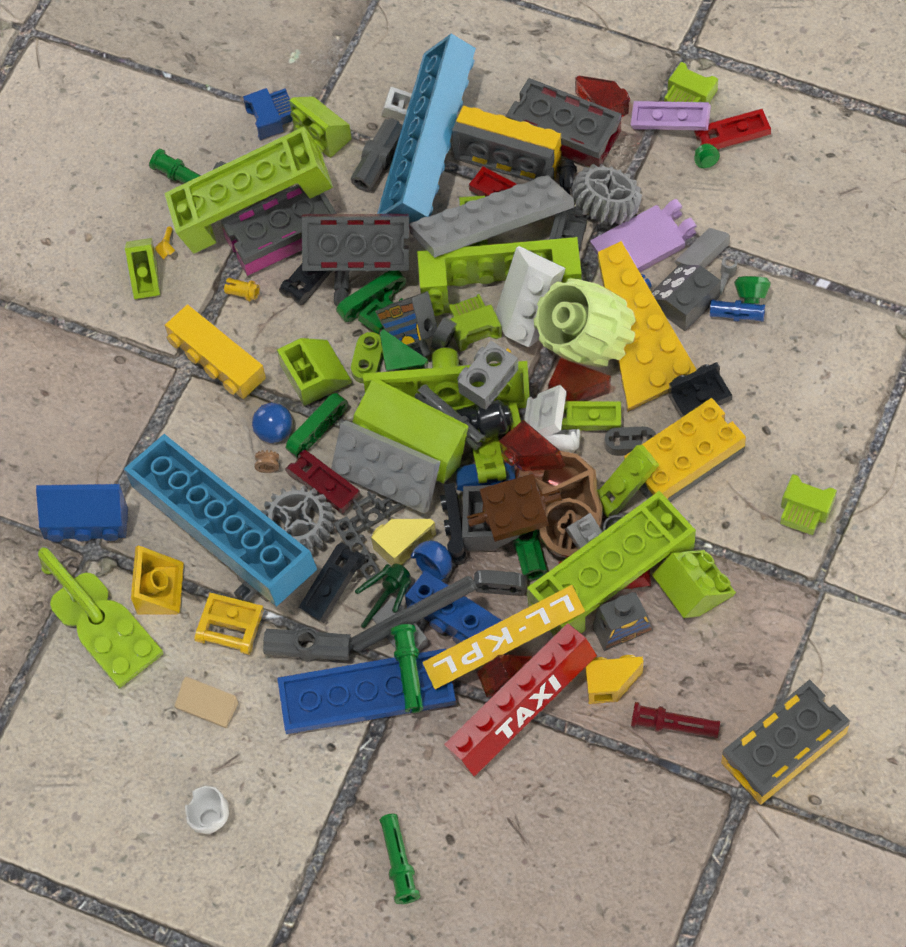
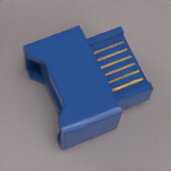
M265 88L243 96L247 113L254 115L256 119L255 125L259 140L284 132L282 125L293 121L290 114V98L286 88L271 94Z

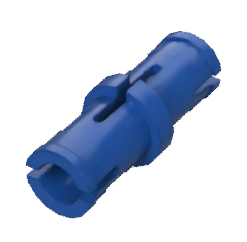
M712 300L710 317L734 318V321L744 319L764 322L765 304L742 303L741 300H736L735 302Z

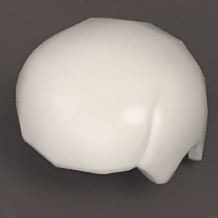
M561 430L539 439V449L574 453L579 448L580 430Z
M203 786L195 789L192 792V801L185 805L187 824L197 833H214L223 827L228 819V802L216 787Z

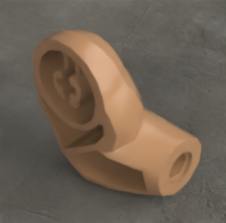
M523 449L519 457L515 479L534 474L537 487L542 491V494L559 489L562 501L546 505V517L549 526L538 529L540 540L556 556L568 558L578 549L565 529L591 513L599 527L602 524L603 507L597 492L596 469L578 454L558 450Z

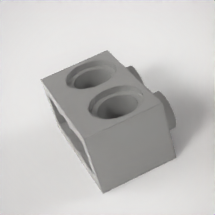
M490 341L486 347H481L477 351L472 365L469 368L465 367L459 374L457 379L459 393L486 410L518 371V358L493 341ZM491 361H498L501 363L496 367L488 365V363H490ZM476 381H481L484 383V385L481 387H474L472 386V383Z

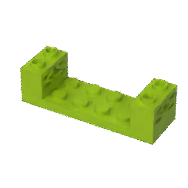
M303 126L164 194L176 234L195 254L217 243L212 223L296 183L301 186L310 199L332 189L333 185L320 147Z
M578 238L462 247L437 257H433L427 250L417 251L421 293L428 291L434 316L450 313L447 286L454 285L460 287L466 284H490L497 281H506L516 247L518 246L566 268L561 280L562 283H567L570 278L582 280Z
M658 491L599 534V536L528 586V607L573 585L585 612L549 631L555 636L568 623L578 632L583 633L585 631V617L662 559H667L672 553L693 551L696 530L670 501Z

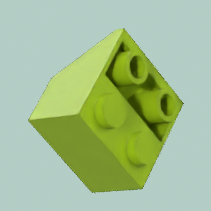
M292 97L289 100L290 114L294 125L293 130L295 131L304 126L320 147L321 152L329 158L334 156L352 140L350 125L315 97Z
M300 338L277 349L280 366L304 406L352 383L351 378L328 340Z
M705 550L674 552L652 574L683 618L701 616L736 594L730 585L731 582L728 577L720 572L714 564L713 557L705 552Z

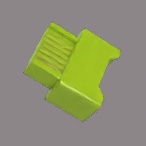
M680 62L668 80V93L664 97V102L710 103L718 91V78L715 76L704 77L688 70L686 63Z
M480 294L453 305L449 304V312L452 317L450 320L457 323L453 337L460 352L467 350L469 344L488 337L494 339L502 337V326L491 304L485 306Z
M792 474L782 497L781 508L784 511L780 524L814 535L818 523H826L835 501L837 490L831 487L822 490L802 483L799 476Z

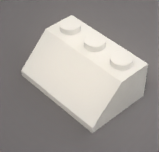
M520 246L516 247L495 313L506 337L530 347L539 341L538 338L540 337L538 330L534 328V318H536L538 310L537 303L540 297H544L550 290L551 285L558 281L561 282L566 268Z

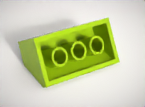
M376 378L371 381L354 413L352 422L440 461L436 480L443 484L460 467L469 427L465 423Z

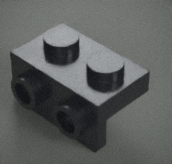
M718 362L711 365H702L695 372L686 376L680 375L669 383L668 396L681 418L710 398L719 406L732 400V393L720 375Z

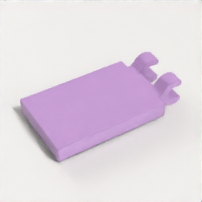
M674 199L662 210L658 205H655L631 218L629 222H624L590 240V247L597 255L599 251L622 241L639 272H642L684 249V240L696 235L694 228L697 225L692 218H688L679 227L674 220L682 216L680 211L682 205L677 199Z

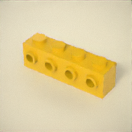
M188 304L165 324L168 342L174 348L178 349L180 347L185 351L186 356L191 362L201 364L205 372L212 379L218 378L223 382L224 388L230 394L234 395L236 393L244 400L266 379L263 365Z

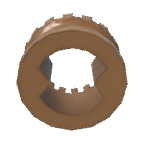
M261 450V452L258 451L255 454L256 462L254 467L257 471L261 473L278 471V453L272 450L270 452L268 450L266 452Z

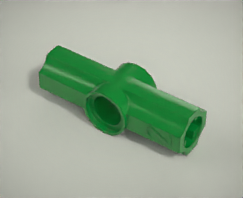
M537 530L520 534L519 538L513 540V547L517 553L521 572L530 581L539 579L547 573ZM523 535L531 537L529 540L519 539Z

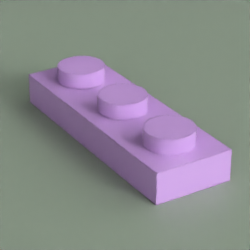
M634 101L631 127L633 129L708 131L711 106L709 102Z

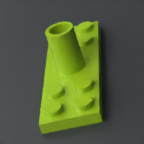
M440 348L432 354V368L363 373L365 392L371 381L376 378L412 397L416 393L421 394L418 390L423 385H427L454 410L475 404L459 393L457 380L461 371L465 367L469 368L471 365L459 366L458 353L451 348ZM518 361V371L494 399L502 400L504 404L516 402L519 409L526 408L527 399L530 397L527 361ZM491 363L488 365L496 367L501 363ZM476 381L472 383V386L474 387H481L484 385V383L481 381Z

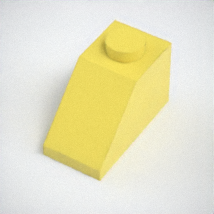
M391 519L385 525L378 526L371 537L373 549L391 566L393 564L403 565L420 543L429 541L436 535L435 522L432 519Z

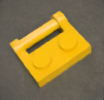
M209 593L195 632V642L205 643L207 641L239 649L240 653L250 655L254 638L264 613V607ZM210 624L245 632L242 639L208 629Z

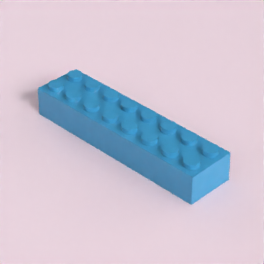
M452 33L423 54L377 214H409L410 224L423 217H430L433 212L432 203L439 190L438 181L440 175L445 169V156L451 148L452 129L455 125L457 114L463 105L462 96L469 84L467 79L469 71L475 62L473 57L476 48Z
M163 434L124 468L131 486L276 607L317 570L310 550L167 435Z

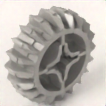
M593 164L590 168L584 167L576 175L571 188L576 208L582 209L583 215L588 214L591 216V220L598 219L601 223L606 221L610 225L614 222L620 225L623 221L629 222L638 212L642 197L640 194L641 188L636 186L637 181L630 179V174H623L621 169H613L612 165L609 168L603 164L599 167Z
M292 485L289 492L282 488L280 496L272 493V502L265 501V510L261 512L275 523L277 519L282 520L285 531L310 550L312 555L314 553L313 547L316 546L322 549V540L329 541V532H333L334 524L332 522L335 520L334 513L331 512L332 506L329 502H326V497L323 494L318 495L315 488L308 492L305 485L302 486L301 490H297L296 486ZM311 509L319 515L317 524L312 522V518H310Z

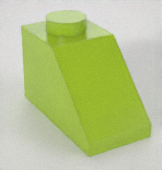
M152 238L127 241L125 253L134 299L159 296L158 270Z

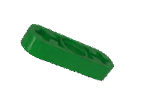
M399 270L387 271L342 300L337 306L336 312L345 322H351L357 319L359 314L375 299L383 302L384 295L388 291H392L393 295L399 292L405 286L407 280Z
M338 393L331 394L290 436L286 443V450L297 458L304 449L308 451L345 412L348 401Z

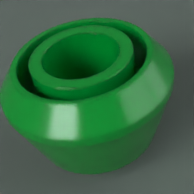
M742 276L737 277L734 285L738 297L744 298V303L760 304V299H765L771 282L767 277Z

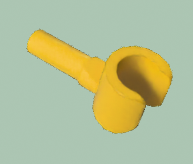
M170 226L166 228L162 241L154 248L163 260L168 254L171 255L175 251L169 243L173 228Z

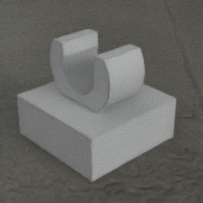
M591 513L565 529L578 550L602 533Z

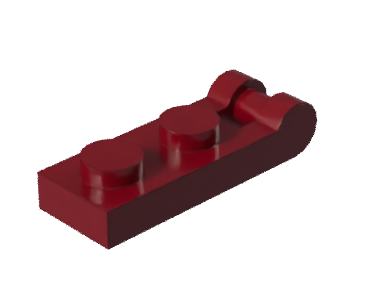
M305 449L298 455L299 459L295 463H290L285 468V471L291 478L298 480L310 490L315 488L318 495L323 494L326 497V502H329L341 514L352 505V500H356L360 496L359 489ZM306 466L311 467L307 472L303 471Z

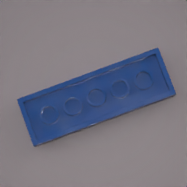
M446 648L419 653L416 659L424 708L422 711L456 705L452 681L434 689L422 663L445 651ZM394 657L277 678L286 734L407 714L405 712L399 662Z

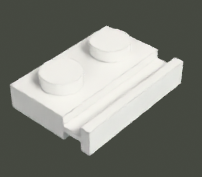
M561 385L539 393L535 399L532 397L527 399L522 438L527 444L531 443L535 437L539 440L561 431L566 391Z

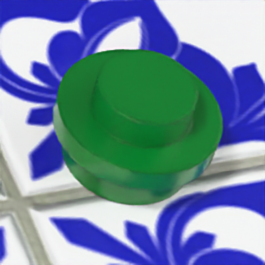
M703 144L695 150L694 161L700 168L712 167L720 158L718 149L711 144Z

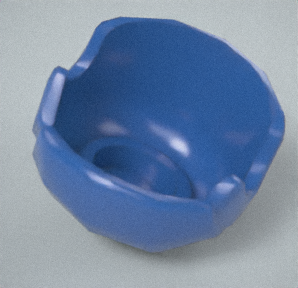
M267 403L261 405L254 413L252 427L254 433L261 441L270 444L281 442L292 432L293 417L290 411L282 404Z
M424 541L411 554V558L416 559V563L422 573L427 571L442 581L451 571L452 556L447 548L437 541Z

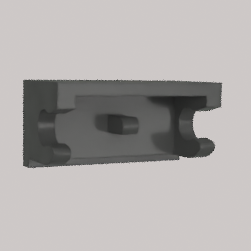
M574 207L557 213L549 240L577 237L580 251L587 224V218L582 217L583 210Z

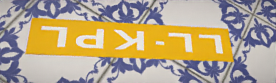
M570 585L422 663L434 689H437L584 613L585 610L573 585Z

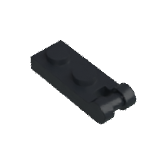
M301 264L289 279L282 282L279 292L284 296L293 297L294 302L304 305L332 271H302Z
M455 483L444 484L445 495L440 496L443 512L448 511L449 518L444 520L446 536H451L447 549L452 556V563L461 565L467 560V553L462 538V519Z
M340 542L331 553L298 608L324 623L356 570L362 567L365 555L358 551L352 552L348 545ZM346 560L347 563L344 568L340 567L341 561Z

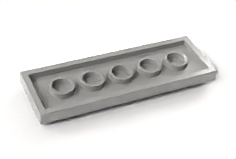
M548 175L540 176L535 180L524 184H517L507 190L492 193L478 200L469 201L453 209H446L436 215L423 217L416 222L410 223L409 229L410 233L433 257H437L574 208V198Z

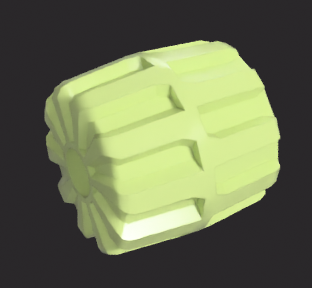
M572 278L568 279L567 283L558 281L550 286V290L544 297H540L537 303L538 310L536 318H534V328L540 334L539 341L545 348L570 362L595 367H606L609 360L622 359L625 356L624 347L626 344H631L634 341L635 332L631 330V326L635 323L636 319L633 310L627 307L626 300L599 284Z

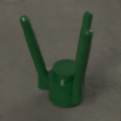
M386 564L379 573L355 590L356 594H360L381 578H383L382 585L386 589L361 624V628L367 627L388 596L397 591L399 593L394 602L392 612L396 613L405 592L412 583L411 575L404 566L400 564H393L392 566Z

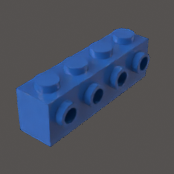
M424 571L406 593V607L412 606L448 585L427 571ZM465 596L424 617L425 620L430 622V626L441 634L447 633L453 637L452 639L456 644L503 621ZM509 652L487 662V664L491 662L498 667Z

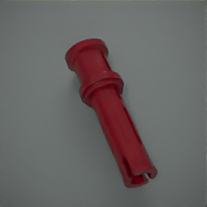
M635 702L631 727L643 726L654 728L655 732L668 729L718 739L720 721L666 712V708H663V706L652 708L641 706L639 702ZM640 715L652 716L654 719L643 718ZM664 719L673 720V723L665 722ZM678 722H685V723H691V724H696V725H702V726H704V727H703V728H698V727H693V726H687V725L678 724Z

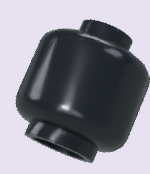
M494 400L486 410L477 405L476 414L471 415L472 425L485 435L486 438L505 435L509 431V426H513L509 404L505 405L502 400Z

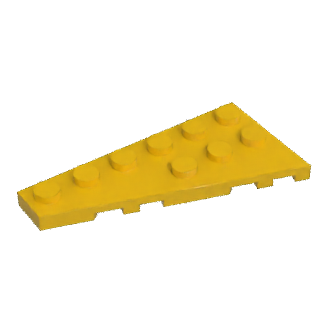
M620 241L599 251L597 258L603 286L626 300L627 307L633 310L636 319L635 323L631 326V330L635 332L634 341L631 344H626L624 347L625 356L617 360L626 399V409L629 412L668 393L669 383L674 378L680 375L686 376L697 369L624 244Z

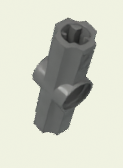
M393 118L385 119L374 139H369L366 142L362 151L361 161L351 176V183L357 189L364 192L371 190L382 170H387L390 167L403 126L398 120Z
M303 627L297 631L266 628L263 639V652L265 655L299 657L302 661L306 662L314 661L317 658L349 661L351 634L316 632L313 628ZM306 641L314 643L308 648L301 647Z

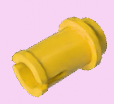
M231 277L227 278L226 282L230 283V285L225 284V294L244 297L247 301L258 298L260 286L255 281L245 282Z

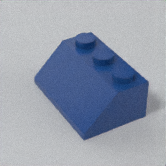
M120 484L36 485L39 528L44 539L60 542L63 539H76L78 541L104 539L106 541H115L118 538H126L128 506Z

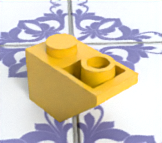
M623 655L619 659L594 658L585 667L588 703L618 702L643 673V656Z

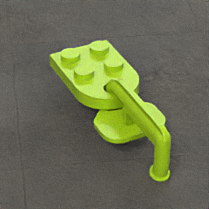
M42 547L39 549L38 557L42 565L41 570L45 574H53L63 586L51 598L50 606L53 613L64 625L77 627L78 637L82 646L118 689L163 655V650L128 609L116 601L108 600V589L96 575L82 573L73 578L48 548Z

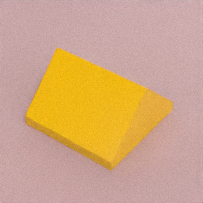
M139 545L135 547L131 600L137 615H177L180 613L184 562Z

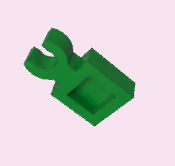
M388 291L384 295L382 303L375 299L359 314L358 321L378 335L384 327L375 311L395 303L391 301L393 292Z

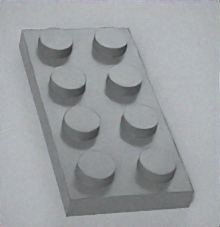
M346 420L340 424L331 469L350 481L425 513L430 509L440 461Z

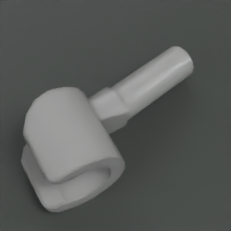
M727 257L722 259L720 295H722L727 280L736 274L737 260H735L733 266H727Z

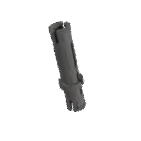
M423 385L418 390L421 394L416 393L414 396L416 399L469 426L465 441L474 450L482 446L483 443L480 441L485 442L486 436L469 423V418L457 413L427 385Z

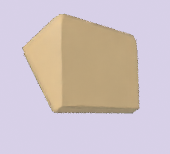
M185 676L174 707L227 728L238 706V701L235 695Z

